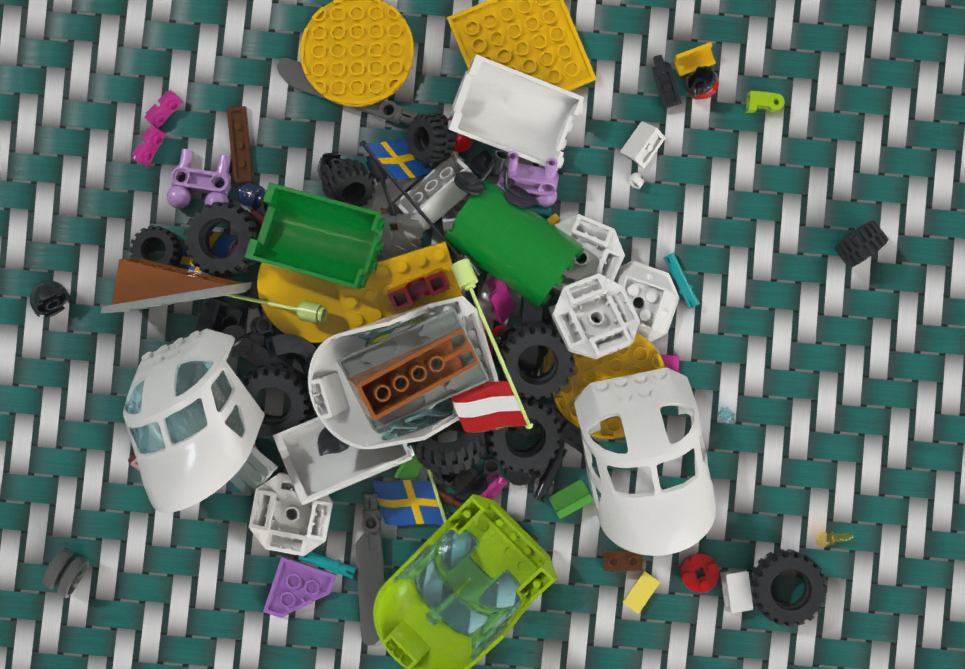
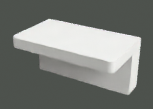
M642 121L620 152L631 158L638 166L645 168L666 137L658 128Z
M747 571L736 573L720 572L725 611L737 613L753 610L749 573Z

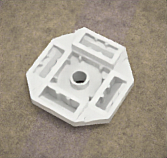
M580 214L555 225L583 245L582 248L585 250L582 254L587 256V261L583 264L576 261L569 271L565 269L562 274L564 279L558 287L554 285V289L562 292L564 286L598 273L609 280H615L625 254L614 228Z
M630 261L620 266L614 282L624 287L632 305L635 298H640L643 301L641 308L634 307L640 319L637 332L650 342L666 335L679 301V295L669 273L635 261Z
M600 273L564 286L552 314V318L567 350L593 359H598L632 345L640 323V319L624 287L607 279ZM591 317H596L599 323L593 322Z
M280 472L256 488L249 529L267 550L305 556L326 541L333 501L329 495L301 505L288 473ZM289 509L297 511L295 519L288 516Z

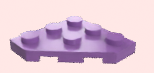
M282 556L263 612L282 618L330 594L337 574L335 575L332 572Z

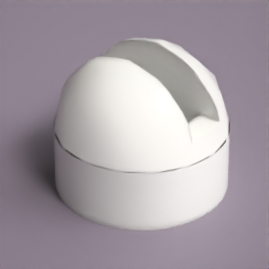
M636 172L628 178L627 182L633 188L640 189L644 183V177Z

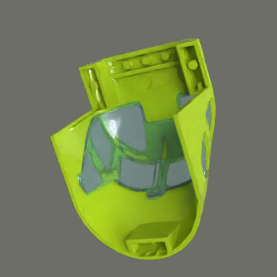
M473 494L380 588L373 607V619L379 639L388 653L406 669H470L508 634L529 605L557 580L551 558L495 500Z

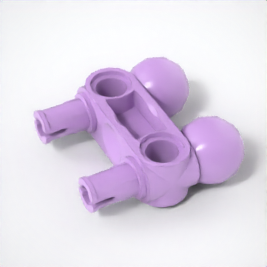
M182 149L180 163L171 174L172 187L167 193L168 203L176 209L185 208L191 201L190 191L207 193L205 205H212L213 202L229 203L227 196L231 190V176L228 172L231 157L220 155L217 171H205L191 168L193 151ZM181 175H187L184 182L178 181ZM218 181H225L222 188H216Z
M514 151L509 152L510 158L506 165L509 168L508 187L516 185L528 193H532L539 202L538 205L542 207L553 205L557 200V184L559 175L556 172L557 160L554 158L547 159L546 166L543 168L518 163L519 154ZM501 172L497 185L505 190L504 172Z

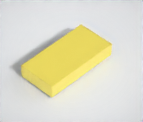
M643 571L622 603L639 614L660 584V581L646 571Z

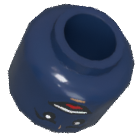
M247 182L238 190L239 202L243 206L257 210L260 208V199L266 190L258 184Z

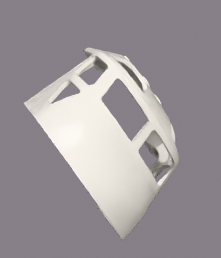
M666 367L590 383L573 399L581 429L587 477L598 520L604 533L611 541L623 549L642 555H668L693 546L712 527L716 516V501L708 468L706 447L701 433L700 415L688 378ZM663 406H676L678 414H688L691 416L692 427L689 433L674 444L669 442L660 412V408ZM614 416L621 418L628 447L626 454L605 450L592 440L590 435L595 431L601 430V421ZM693 448L695 476L683 484L665 490L661 489L657 465L676 459ZM592 454L596 458L600 478L592 467ZM607 466L617 468L650 467L653 491L636 494L616 492ZM596 487L601 493L600 502L598 500Z

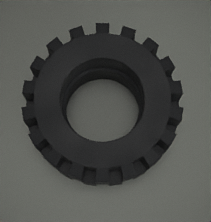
M420 114L415 116L413 121L410 122V127L407 131L408 148H410V153L414 155L415 160H418L420 163H435L447 161L451 157V153L454 152V145H456V133L448 129L450 119H447V116L442 114Z
M340 160L338 164L334 163L331 169H327V174L322 178L324 180L322 182V190L327 198L359 207L366 206L368 200L373 198L372 194L375 193L374 187L376 186L374 179L358 160Z
M873 220L863 224L837 243L834 249L846 266L850 268L875 254L886 245L889 239L876 221Z
M148 226L147 229L142 228L141 233L134 235L136 237L135 240H131L133 247H130V252L133 254L130 255L131 258L150 260L147 255V248L151 242L159 239L164 242L166 252L164 257L157 262L170 266L179 265L180 263L178 261L179 258H182L180 250H183L179 244L180 240L168 229L160 226Z

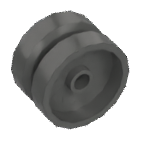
M62 548L49 565L43 577L42 586L50 590L57 587V593L64 598H68L82 580L88 568L89 560L82 556L74 559V552L67 548Z

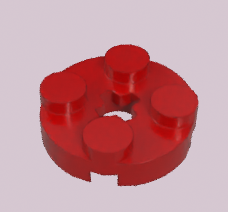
M696 553L686 557L680 566L681 579L684 585L694 592H708L718 581L719 567L714 559L707 554ZM701 567L703 568L704 575L697 578L695 570H699Z

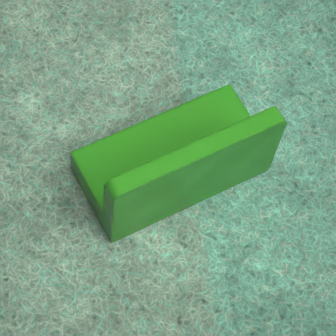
M415 455L412 457V460L400 465L394 478L415 480L423 464L419 463Z
M578 480L549 496V500L559 519L594 501L582 480Z

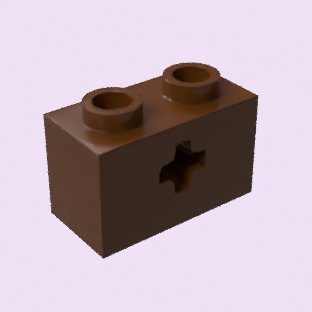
M602 549V569L604 571H643V555L625 549Z

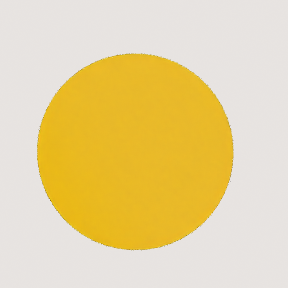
M333 0V2L321 7L311 17L312 19L304 29L301 37L300 61L309 83L324 98L343 106L364 107L387 99L403 85L413 65L414 42L407 22L392 5L381 0Z
M261 263L257 280L260 300L298 307L303 301L322 304L323 307L327 308L325 322L316 324L300 320L297 311L261 304L269 320L285 334L300 336L309 342L318 343L324 342L333 335L350 330L335 283Z
M636 332L632 345L598 359L573 353L575 366L572 367L573 375L568 378L569 383L566 387L563 385L560 387L561 392L558 394L553 392L554 401L560 413L580 428L573 399L590 383L665 368V364L655 346L643 335ZM614 416L601 421V430L595 431L590 435L601 439L625 437L621 418Z

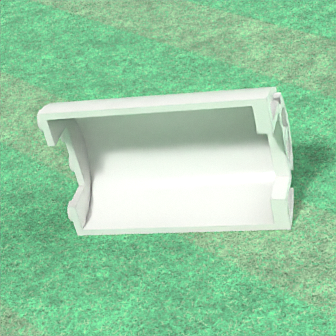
M475 55L469 64L471 69L465 72L450 113V116H453V118L448 122V129L506 152H517L519 157L546 166L547 159L554 158L558 162L557 170L561 168L564 162V153L561 150H564L567 143L565 137L567 132H570L573 127V116H578L584 109V97Z
M319 417L273 435L301 505L310 503L412 460V457L415 456L411 445L407 443L377 449H360L350 446L343 452L320 456L317 443L319 434L325 426Z

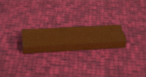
M247 107L227 108L234 184L254 182Z

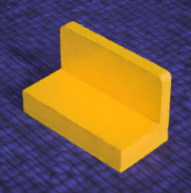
M712 42L675 55L673 63L679 78L693 73L698 66L710 67L716 64L711 51Z

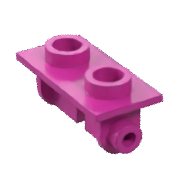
M171 90L166 91L158 100L161 105L158 107L154 104L144 117L157 129L183 103Z
M153 126L147 128L141 139L146 143L144 145L138 144L132 159L148 167L166 134Z
M498 473L489 474L485 478L487 487L479 496L493 499L508 482Z

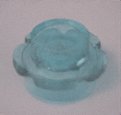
M720 408L717 415L724 423L729 424L731 421H735L733 418L735 414L730 408Z

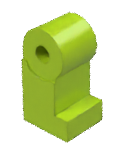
M750 91L747 93L745 113H754L757 109H766L771 113L777 112L784 106V98L778 93Z

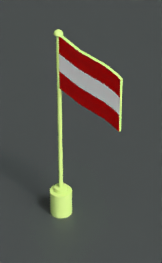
M469 259L460 260L454 263L451 269L459 288L470 291L508 380L485 382L450 397L465 432H484L507 426H525L527 429H531L533 423L530 424L473 290L478 279Z

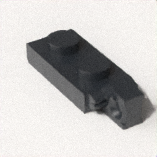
M662 54L654 56L655 67L652 68V75L662 110L682 104L672 67L669 66V63L664 64Z

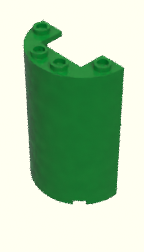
M487 178L483 182L486 186V191L480 195H471L453 221L452 229L447 231L445 238L456 251L461 254L464 253V255L469 253L483 270L497 280L505 282L507 287L537 308L541 304L545 306L551 298L549 293L553 286H559L564 279L562 274L565 269L569 271L576 262L573 259L575 257L578 259L585 249L582 248V244L531 208H518L511 205L504 197L506 191Z
M269 182L263 199L268 205V209L258 239H250L245 258L354 289L365 288L371 273L376 272L378 266L376 260L378 254L382 253L384 246L381 240L386 220L383 219L381 212Z

